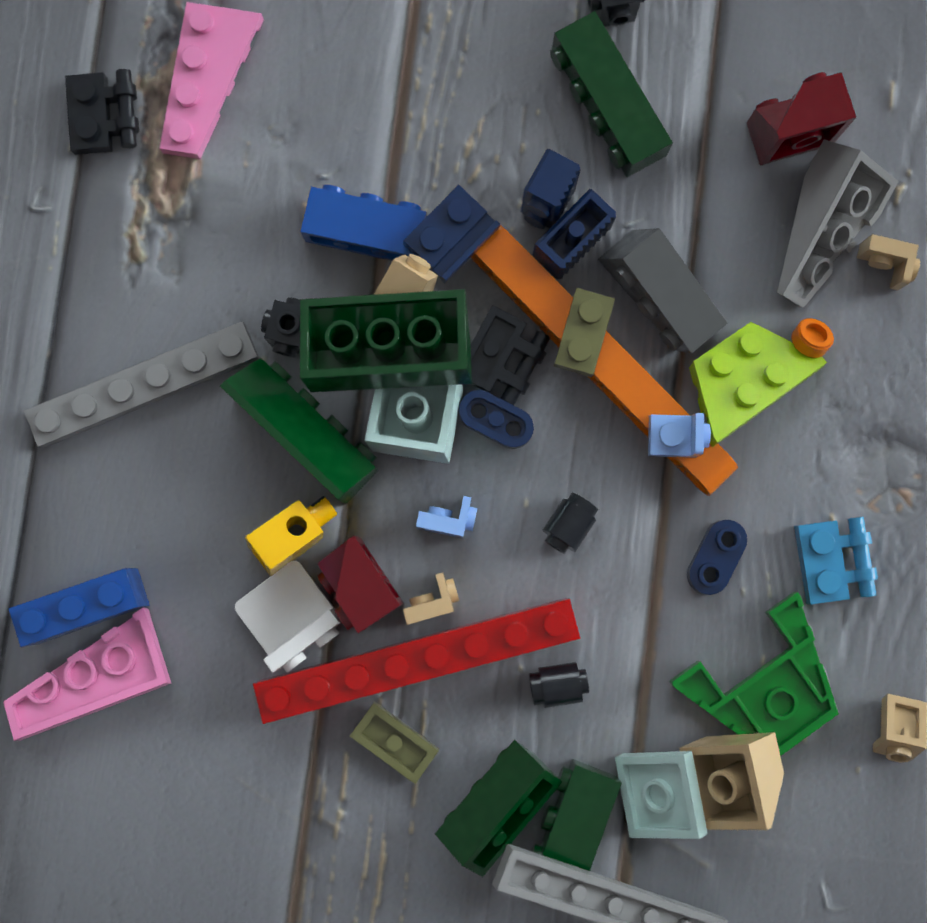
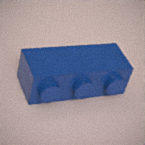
M323 185L322 189L311 186L300 232L307 243L393 261V259L404 254L407 256L413 254L403 245V240L427 217V212L422 211L419 205L411 202L400 201L398 205L385 203L381 197L370 193H361L360 197L345 194V190L333 185Z
M124 568L8 609L20 647L41 644L150 606L138 568Z

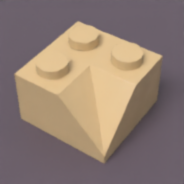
M775 732L706 736L679 748L680 751H692L707 830H768L772 828L784 777Z

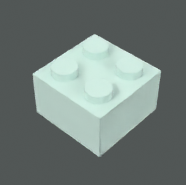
M462 384L375 389L365 442L372 452L449 464L459 415V405L463 394Z

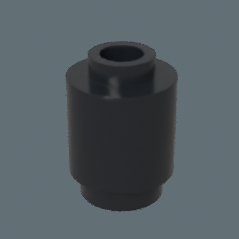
M572 492L568 499H562L542 529L548 535L545 542L563 554L566 553L567 549L576 552L596 522L594 516L598 508L585 498Z
M576 662L540 667L538 672L529 673L534 706L544 704V708L581 703L583 702L582 694L589 693L586 669L578 670Z

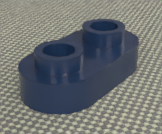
M474 390L467 393L460 402L459 416L467 428L510 449L523 447L531 439L534 424L530 415L524 410L483 390ZM476 405H481L486 409V414L482 418H475L471 414V409ZM509 423H517L521 428V432L517 436H510L506 432V426Z
M721 520L713 523L706 531L687 570L688 582L698 593L713 595L721 592L727 586L747 546L746 531L739 523L733 520ZM725 532L731 533L734 538V542L730 547L724 546L721 541V537ZM708 567L713 568L716 572L715 580L710 583L703 577L704 570Z

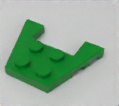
M798 592L791 593L765 612L789 647L723 694L700 661H696L669 681L675 689L737 735L775 732L780 756L839 714L824 666L820 663L811 625H808L803 610L804 603L802 597Z

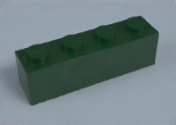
M594 11L555 32L552 50H550L552 61L560 72L564 70L571 81L569 83L570 91L578 104L584 103L590 114L588 120L594 133L598 137L602 135L608 144V156L616 169L622 168L626 177H629L666 157L673 142L597 13Z

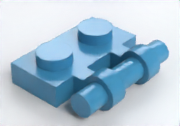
M864 517L848 519L850 534L842 536L839 534L837 520L794 526L806 604L850 599L848 583L858 582L860 597L877 596L874 580L878 579L877 569L872 567L868 544H872L871 532H866ZM852 546L856 569L845 571L842 548Z

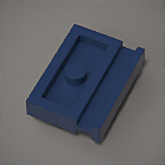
M458 184L403 240V245L414 255L427 261L431 265L430 270L435 272L445 284L499 229L500 223L497 220H493L487 214V211Z

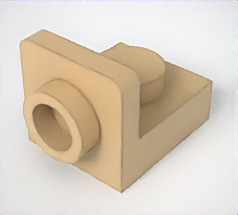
M874 234L860 243L858 259L869 261L868 265L877 269L888 270L894 267L890 289L900 290L910 282H913L920 268V259L916 258L919 245Z
M444 572L435 574L442 598L434 600L432 592L410 598L411 606L403 609L407 625L454 612L452 603L459 601L454 579L446 580Z
M887 694L882 698L881 737L873 743V752L886 755V758L890 761L909 762L927 749V702Z

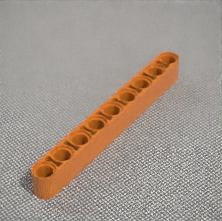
M500 224L499 229L472 255L471 259L559 347L573 297ZM606 331L594 375L587 377L648 438L649 416L651 414L689 415ZM719 444L713 448L711 445L708 448H704L703 454L696 458L667 457L707 496H710L738 469L734 459Z

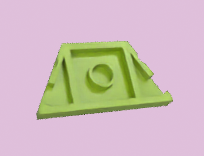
M749 322L694 360L689 370L693 385L698 390L697 400L700 412L705 413L707 423L710 424V445L712 448L822 369L827 364V361L822 357L811 358L803 355L795 348L791 341L753 322Z

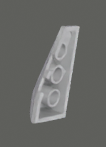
M823 140L804 176L777 291L778 294L802 308L805 307L833 272V262L842 252L850 253L857 243L854 237L863 226H872L879 218L899 182L862 150Z

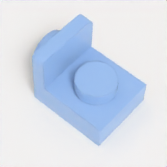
M695 413L692 416L656 414L649 416L648 456L696 458L702 455L704 448H708L710 445V424L704 423V413Z
M463 496L459 519L451 518V510L429 506L428 513L419 511L416 528L463 539L465 530L473 531L477 508L470 507L471 497Z

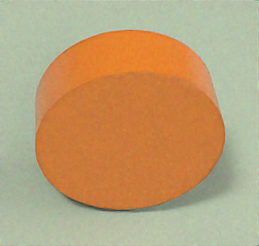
M806 318L800 321L791 335L795 348L803 355L811 358H819L825 355L834 342V336L830 328L822 321L813 318Z

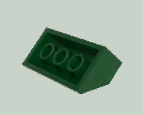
M465 289L300 299V379L311 393L472 384L471 343Z
M260 358L226 379L220 385L234 401L330 493L344 504H347L378 472V469L372 464L377 457L361 442L354 447L344 437L348 430L332 414L327 420L315 410L320 403L304 388L297 393L287 383L292 376L276 361L269 366Z

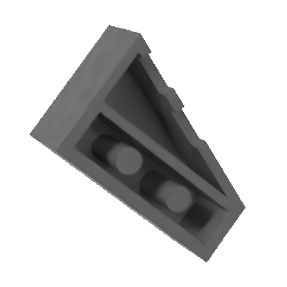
M660 228L632 230L598 258L601 264L634 300L640 311L660 330L659 335L671 350L693 353L727 324V321Z

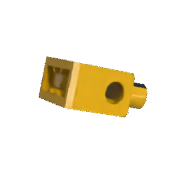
M322 496L307 508L298 500L245 537L248 548L267 573L272 576L289 562L296 560L323 538L324 532L321 527L337 516V512L325 496ZM293 525H301L305 532L295 536L290 534L288 529Z

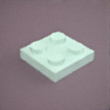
M692 751L623 753L615 757L618 778L622 782L620 789L630 838L700 839L708 834Z

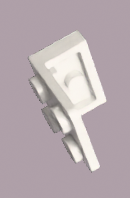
M299 561L289 562L235 604V611L268 654L263 660L272 673L282 667L287 673L307 658L303 651L315 642L319 648L324 646L339 634L335 627L342 623L335 612V608Z

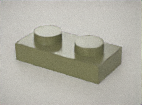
M576 288L554 367L589 377L594 375L615 298Z
M375 701L350 735L351 738L414 784L417 783L439 751L438 747Z

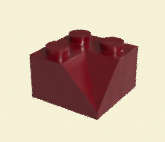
M821 72L806 78L797 93L792 96V99L779 102L777 98H773L758 104L746 124L761 166L820 148L823 140L836 142L855 120L856 114L842 72L829 76L825 72Z
M352 536L317 563L322 571L317 577L329 595L336 592L335 599L340 606L335 609V612L347 630L354 627L357 633H360L404 604L360 537Z

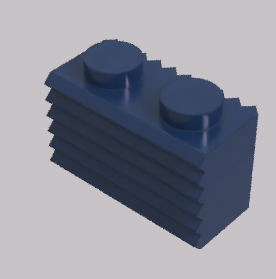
M546 149L523 192L520 212L525 215L524 219L529 224L539 229L551 228L560 219L564 208L567 207L571 196L574 195L581 171L579 164L551 149Z
M589 189L534 244L533 257L556 279H562L564 274H568L569 268H573L575 263H579L580 258H584L585 253L589 252L591 247H595L596 242L600 241L601 237L611 230L616 219V211L595 191Z

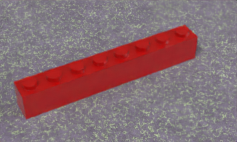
M563 598L265 678L255 682L253 687L262 724L581 638L569 598Z

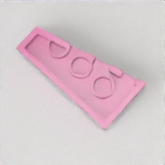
M186 2L159 148L163 154L201 159L221 116L219 112L226 96H230L235 85L234 79L242 62L245 63L251 50L250 44L256 31L259 32L264 21L262 13Z
M141 608L132 614V618L101 635V639L67 658V662L52 672H46L3 701L13 740L21 741L171 684L149 609Z

